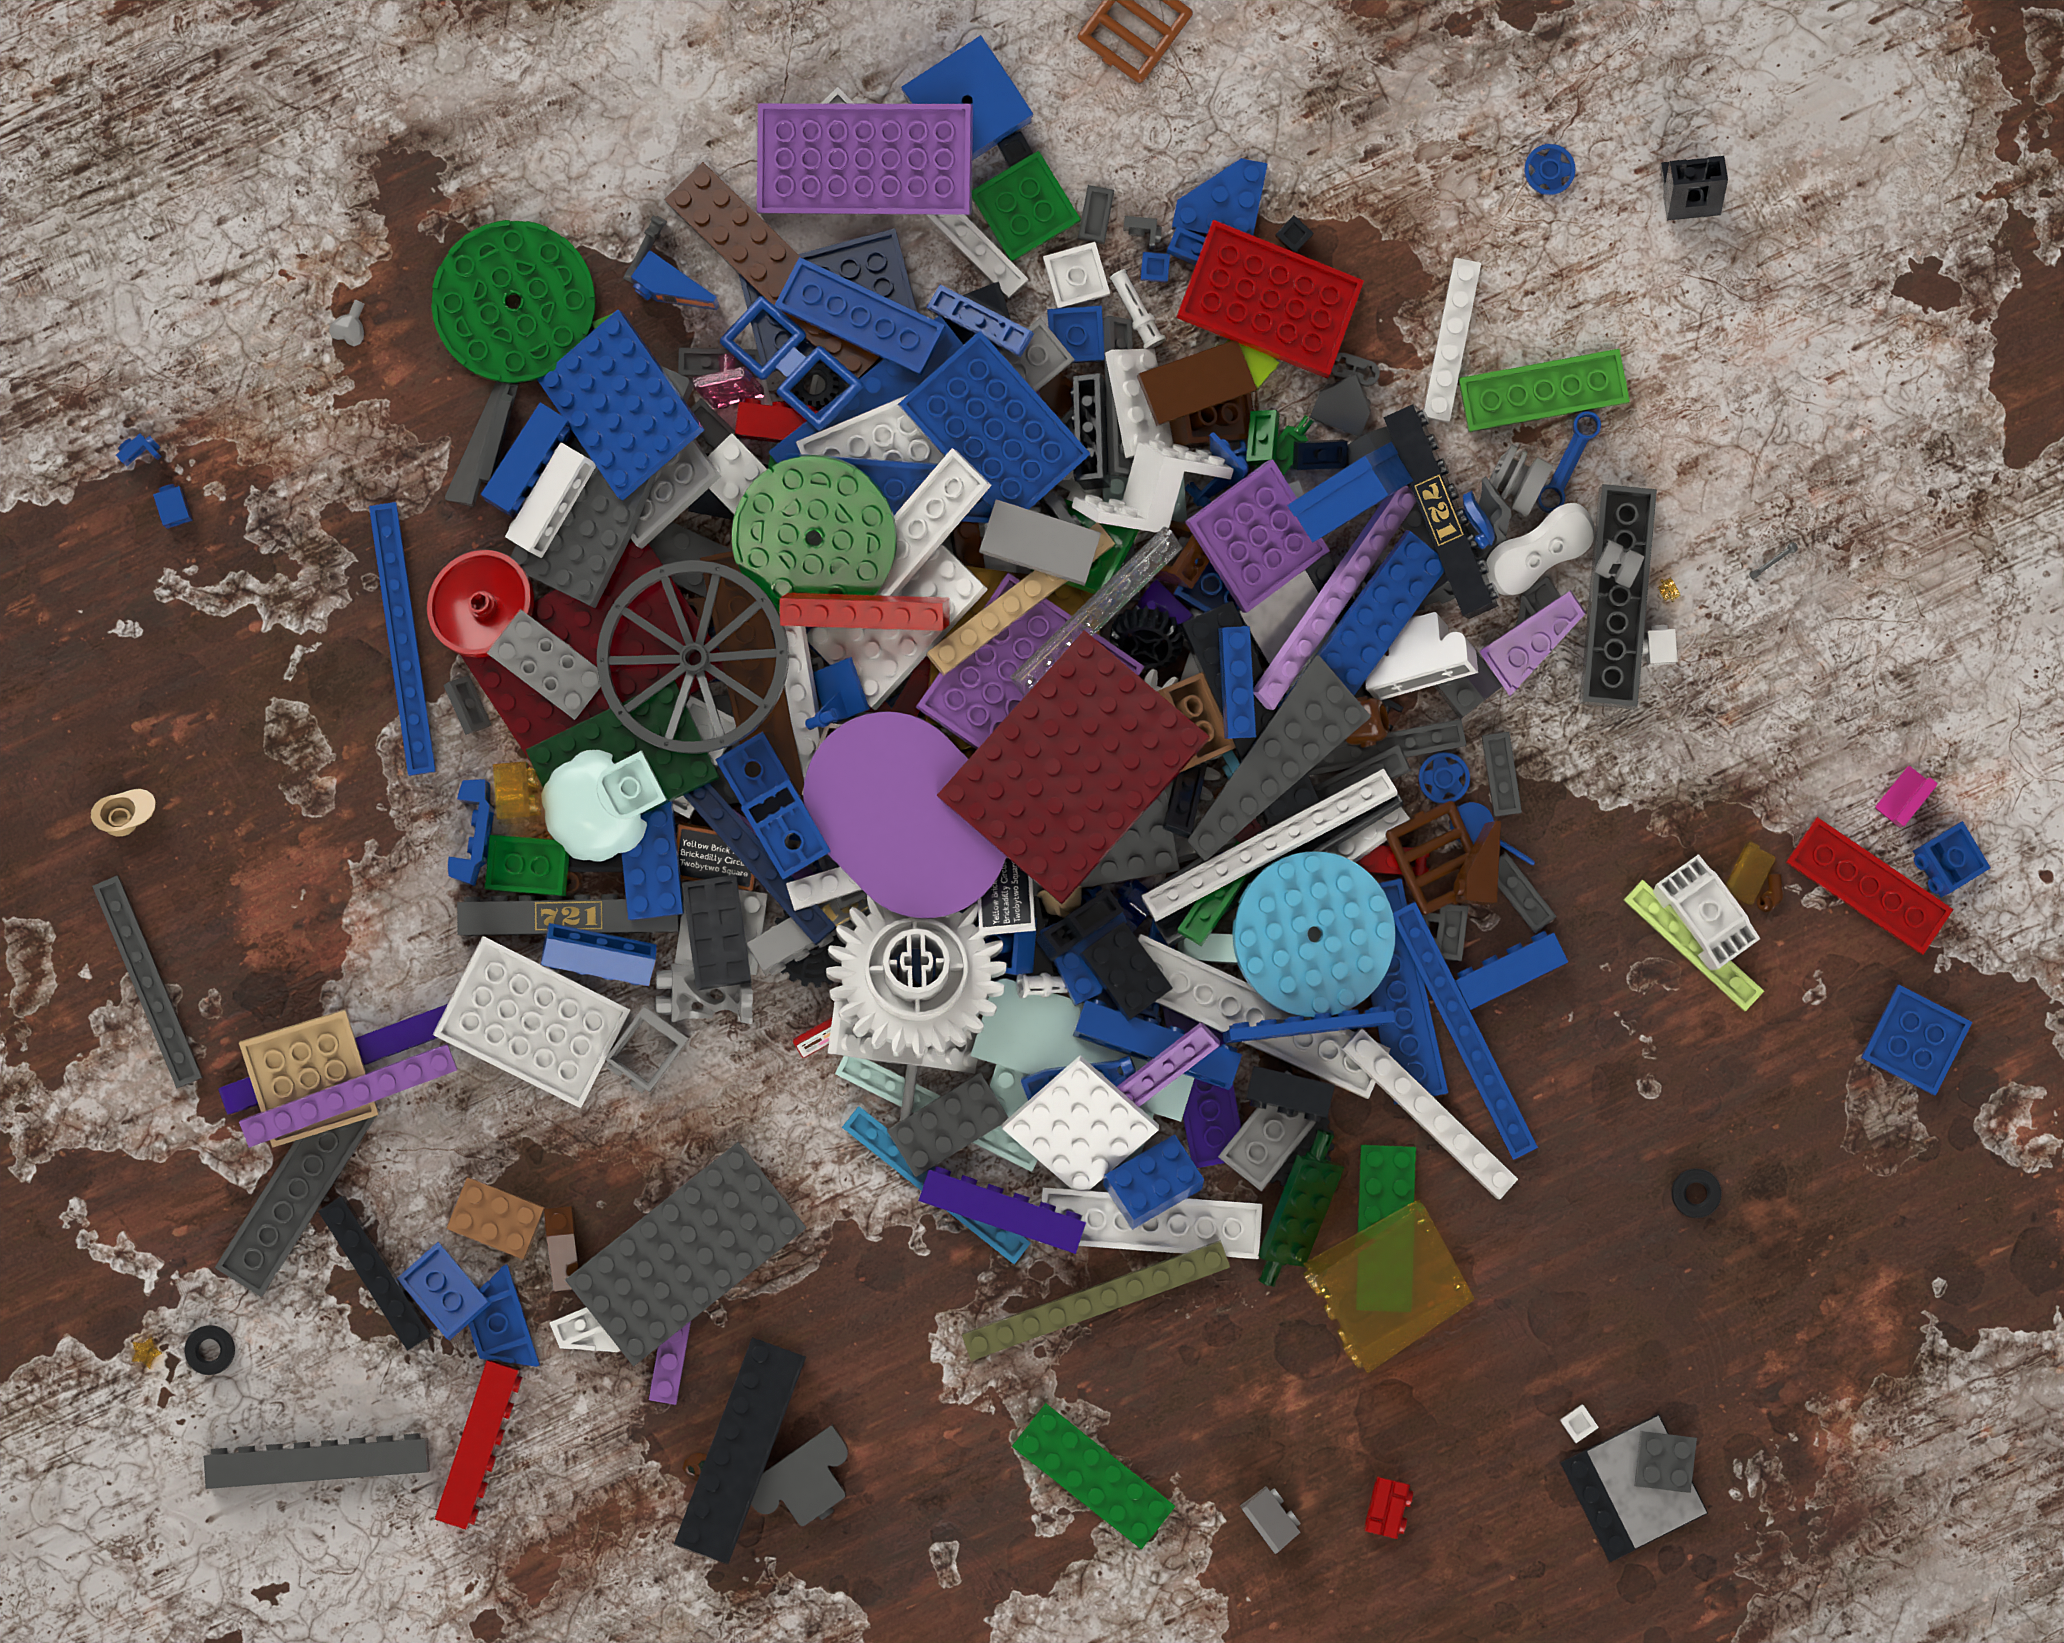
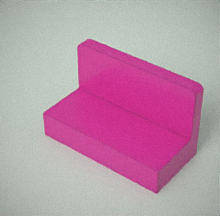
M1908 766L1877 803L1875 809L1896 826L1902 828L1936 788L1938 783L1930 777L1924 778L1911 766Z

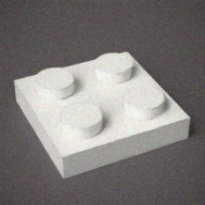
M1095 242L1043 256L1057 309L1067 308L1110 295Z

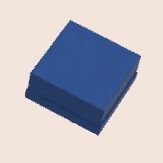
M981 35L901 87L908 104H973L972 161L996 146L997 143L1030 124L1031 118L1034 115Z
M1392 442L1365 455L1287 505L1294 517L1296 516L1312 543L1340 528L1413 482L1412 477L1397 455L1398 452Z

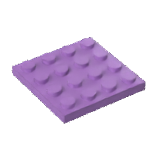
M1274 460L1265 462L1185 521L1242 613L1249 612L1330 551L1322 538L1312 543L1297 517H1294L1287 505L1296 500L1297 497Z

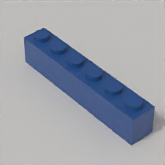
M1091 999V1002L1085 1000L1073 1033L1074 1037L1146 1062H1150L1185 1035V1031L1178 1027L1170 1026L1168 1029L1159 1026L1158 1021L1148 1017H1143V1020L1133 1017L1127 1021L1119 1008H1117V1011L1107 1008L1105 1002ZM1222 1044L1221 1047H1217L1183 1074L1229 1090L1233 1084L1242 1054L1237 1053L1236 1048Z

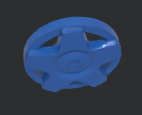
M1544 144L1535 148L1527 157L1524 166V174L1529 186L1543 195H1556L1565 191L1572 183L1576 170L1571 154L1565 148L1556 144ZM1550 149L1546 156L1537 154L1542 150ZM1561 153L1568 159L1569 163L1561 161ZM1529 164L1535 169V172L1531 176L1529 173ZM1570 176L1566 184L1562 186L1561 179ZM1546 184L1549 190L1542 189L1539 186Z
M1447 752L1437 753L1430 756L1422 764L1418 775L1419 786L1423 794L1433 802L1440 804L1447 801L1455 802L1467 791L1470 783V773L1465 762L1457 755ZM1445 757L1454 759L1457 763L1449 765ZM1433 760V769L1424 771L1426 766ZM1463 773H1465L1464 786L1459 781V777ZM1424 783L1432 786L1431 794L1425 788ZM1446 793L1455 795L1453 798L1443 799Z

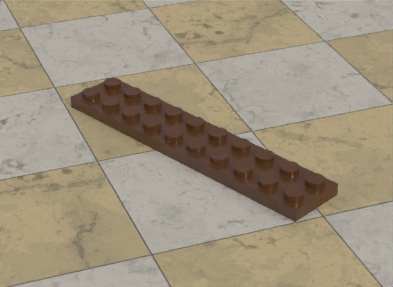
M702 162L664 199L665 202L761 296L765 297L775 306L800 256ZM782 311L805 331V339L814 348L822 346L859 379L882 359L869 351Z
M733 551L700 558V561L725 565L741 573L738 564L735 562ZM703 573L708 593L712 574ZM724 577L720 579L712 611L716 635L756 601L743 587ZM763 608L719 645L720 653L776 649L771 624ZM776 658L722 661L726 675L764 700L773 680ZM727 685L737 728L753 715L759 706ZM783 688L781 696L769 716L755 731L740 740L739 744L764 732L804 801L801 795L804 788V779L785 689ZM751 761L746 764L745 772L749 777H757L761 772V766L759 763Z

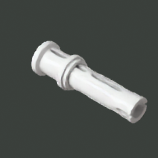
M1123 269L1110 276V280H1112L1134 321L1132 328L1134 331H1138L1144 342L1143 348L1152 349L1163 343L1166 337L1160 334L1155 325L1154 315L1147 313L1138 293L1126 274V270Z
M1041 973L1039 976H1027L1026 974H1019L1017 976L1016 990L1020 998H1026L1027 995L1048 997L1052 993H1068L1061 976H1051L1048 973Z

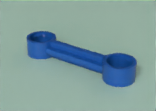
M1585 411L1574 419L1572 424L1574 434L1550 483L1542 488L1536 500L1538 507L1543 512L1551 513L1554 509L1564 504V489L1588 441L1596 437L1601 429V421L1595 413ZM1583 417L1592 418L1597 426L1596 431L1590 436L1580 433L1577 428L1579 419ZM1546 489L1555 490L1560 496L1559 505L1554 508L1544 506L1541 501V494Z

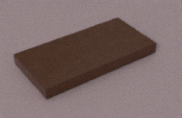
M1234 340L1137 375L1156 426L1257 390L1239 342Z

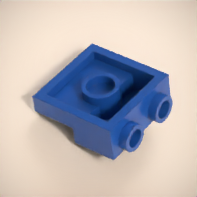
M1963 821L1913 850L1916 867L1925 871L1929 878L1928 886L1930 890L1935 894H1939L1940 898L1952 893L1991 868Z

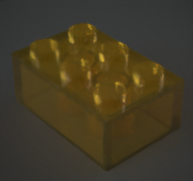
M526 761L493 764L497 820L504 825L537 822V816L541 815V801L535 796V788H539L536 770Z

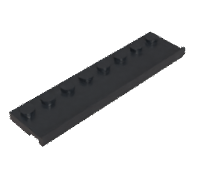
M752 1337L674 1541V1546L729 1565L806 1356Z

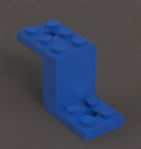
M764 732L759 733L715 759L740 801L742 811L782 879L787 878L831 852ZM751 761H755L761 766L760 774L754 778L749 777L745 773V766ZM790 833L798 834L801 838V845L795 850H791L785 845V838Z

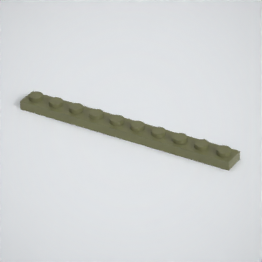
M1219 1240L962 1333V1338L969 1357L973 1361L1230 1268V1264L1222 1242Z

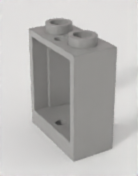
M644 1006L605 1058L610 1063L607 1068L619 1077L624 1073L632 1080L629 1084L639 1092L643 1093L645 1089L651 1092L690 1039ZM644 1020L676 1043L649 1082L616 1059Z

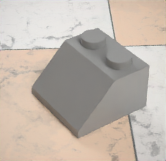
M1265 1486L1241 1504L1240 1507L1276 1554L1300 1533L1297 1526L1301 1523L1292 1511L1286 1514L1280 1504L1284 1500L1275 1488L1269 1491Z

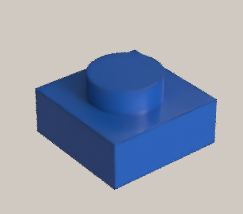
M1143 252L1140 280L1168 283L1170 254Z

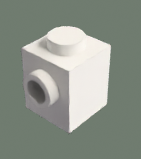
M1668 625L1651 626L1652 631H1647L1643 640L1642 654H1646L1647 666L1670 665L1678 662L1675 629H1668Z

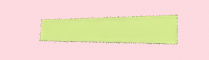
M1641 880L1624 901L1744 1012L1747 1011L1764 990L1731 960L1719 969L1709 970L1698 956L1704 950L1672 906L1669 904L1663 908L1655 897L1654 890L1644 880Z

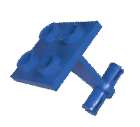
M1214 432L1209 435L1212 456L1225 459L1224 464L1234 470L1231 479L1215 477L1202 490L1194 482L1186 485L1185 491L1193 497L1194 504L1202 508L1212 502L1209 498L1229 485L1233 487L1248 476L1249 470L1244 458L1241 456L1237 457L1229 443L1225 439H1220Z
M852 657L813 672L822 708L814 717L806 719L805 725L809 730L816 727L824 728L830 723H837L869 710Z

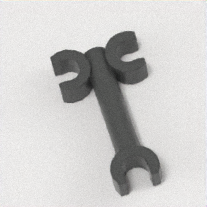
M652 216L651 223L644 232L646 236L623 279L633 283L631 279L632 274L649 250H651L656 238H660L661 230L667 224V220L659 216Z

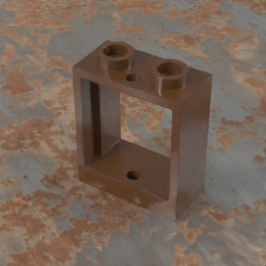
M1171 520L1167 534L1155 532L1136 561V564L1152 578L1192 589L1210 560L1187 524ZM1180 537L1189 539L1172 567L1163 565Z

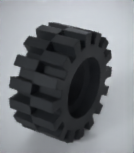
M818 361L790 391L805 405L816 407V411L821 410L822 407H825L835 399L838 394V375L823 361ZM819 375L824 379L825 388L821 393L810 394L805 390L804 381L808 376Z

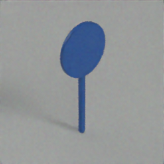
M1469 802L1462 804L1457 809L1474 844L1484 824L1492 822L1493 817L1485 806ZM1450 820V829L1452 830L1454 827ZM1500 839V846L1530 865L1535 864L1534 860Z

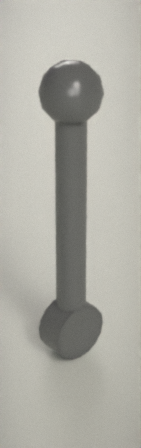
M1794 542L1789 543L1787 549L1760 568L1752 571L1749 574L1751 579L1757 578L1763 571L1789 553H1795L1798 550L1797 544Z

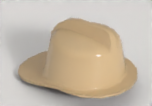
M134 789L110 795L95 803L91 810V819L98 829L106 831L110 835L116 837L126 836L133 832L136 826L145 823L155 811L156 801L149 791L143 789Z
M1078 886L1063 904H1060L1045 890L1038 892L1037 896L1042 899L1044 907L1049 914L1065 918L1068 914L1081 907L1082 886Z

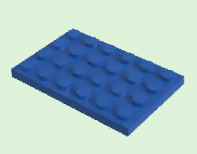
M619 309L557 362L554 371H550L545 376L537 379L560 414L568 419L569 427L616 496L621 500L627 498L705 430L627 317Z
M981 330L898 403L899 407L944 457L952 448L957 450L991 484V487L981 498L992 510L996 500L1029 510L1091 454Z

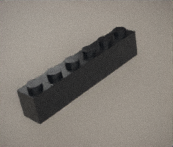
M341 1196L320 1209L318 1212L406 1350H412L434 1334L402 1284L397 1280L396 1274L347 1198Z

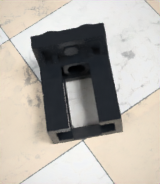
M1724 155L1661 162L1660 170L1664 189L1663 200L1667 221L1721 215L1728 183Z

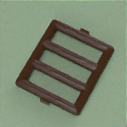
M1447 801L1425 813L1424 810L1411 815L1412 819L1387 830L1385 834L1412 897L1422 915H1428L1450 903L1452 905L1457 904L1454 890L1427 902L1420 887L1461 868L1474 845L1453 801ZM1449 815L1454 829L1404 852L1398 837L1441 816ZM1457 839L1460 840L1465 854L1418 877L1415 876L1409 862Z

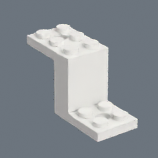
M1150 440L1149 444L1138 442L1123 500L1109 499V502H1103L1099 497L1086 495L1085 498L1074 497L1072 508L1098 523L1167 534L1184 471L1231 479L1234 469L1224 464L1225 459L1212 456V452L1205 449L1196 448V451L1192 452L1188 451V447L1173 444V447L1170 448L1165 447V443L1156 440Z
M847 1001L834 1002L828 1047L829 1054L975 1074L978 1058L970 1055L977 1033L971 1032L968 1029L964 1030L966 1044L962 1047L957 1046L956 1048L951 1039L946 1041L944 1055H937L933 1047L929 1046L925 1047L923 1058L917 1059L913 1054L912 1047H905L901 1056L897 1057L892 1054V1043L887 1041L879 1049L872 1048L873 1034L871 1032L861 1037L855 1036L852 1033V1028L858 1020L854 1018L843 1021L839 1017V1010L847 1005Z

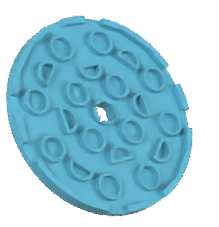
M1316 851L1301 852L1283 857L1265 867L1249 883L1238 902L1240 904L1236 918L1233 921L1232 932L1234 953L1238 966L1250 987H1253L1264 1001L1281 1011L1304 1017H1315V1014L1321 1013L1336 1015L1342 1013V1011H1347L1364 1001L1378 987L1390 966L1395 946V923L1390 903L1378 882L1364 868L1345 857ZM1313 926L1321 931L1320 939L1316 942H1311L1308 938V930Z

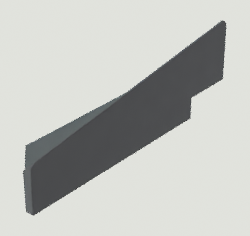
M496 381L448 488L445 500L475 507L481 482L488 483L496 471L519 383Z

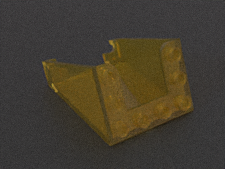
M1419 1200L1303 1264L1307 1270L1303 1273V1276L1308 1285L1316 1292L1318 1297L1324 1296L1328 1303L1323 1306L1331 1321L1336 1319L1341 1327L1337 1330V1333L1344 1343L1342 1344L1344 1351L1353 1364L1356 1365L1357 1369L1362 1367L1366 1373L1383 1364L1475 1300L1425 1206Z

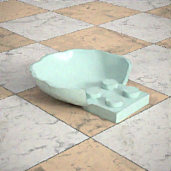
M586 750L576 755L572 761L556 768L551 774L541 793L542 806L545 810V823L551 836L555 841L563 845L565 851L573 858L604 861L612 858L617 853L632 850L642 840L647 822L641 819L640 814L667 800L643 751H639L614 764L612 762V754L601 750Z

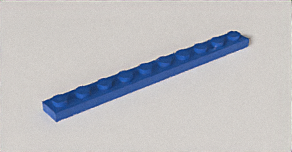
M396 502L369 506L408 776L436 772L398 505Z
M1414 901L1392 912L1394 923L1512 1159L1514 1160L1538 1148L1416 902Z

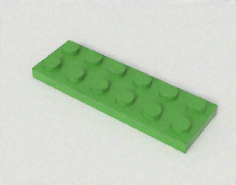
M1620 349L1458 379L1468 433L1630 402Z

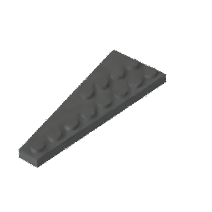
M1319 655L1312 659V662L1303 675L1300 676L1280 708L1249 749L1243 761L1235 769L1229 781L1198 822L1192 834L1187 838L1186 841L1203 861L1208 860L1371 717Z

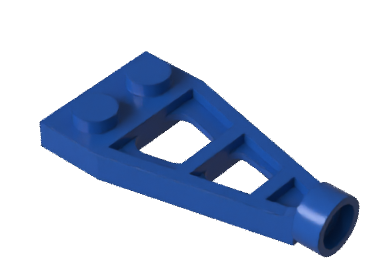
M1130 1055L1115 1061L1090 1063L1095 1069L1102 1072L1116 1087L1136 1072ZM1067 1066L1044 1069L1021 1078L1020 1081L1028 1101ZM1120 1066L1124 1073L1122 1075L1118 1073V1067Z

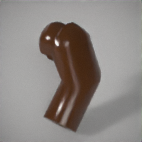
M1781 874L1768 875L1769 889L1757 899L1756 903L1757 907L1763 912L1773 910L1783 899Z

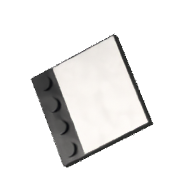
M1329 554L1322 556L1249 612L1242 613L1240 608L1236 609L1243 626H1250V638L1267 668L1335 571L1336 567ZM1353 596L1347 602V604L1345 605L1339 616L1336 618V620L1334 621V623L1332 624L1328 632L1325 634V636L1323 637V639L1321 640V642L1319 643V645L1317 646V648L1312 653L1309 659H1313V657L1319 651V649L1327 640L1329 635L1335 629L1337 624L1343 618L1345 613L1351 607V605L1355 601ZM1292 686L1288 688V690L1284 694V697L1287 695Z
M1659 1414L1559 1462L1608 1562H1612L1708 1514L1693 1481L1691 1493L1634 1486L1640 1432L1669 1434Z

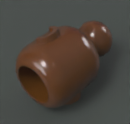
M1367 696L1356 698L1371 717L1347 737L1345 741L1351 745H1360V747L1376 745L1377 741L1383 740L1389 733V718L1386 707L1381 700L1376 698L1367 699Z

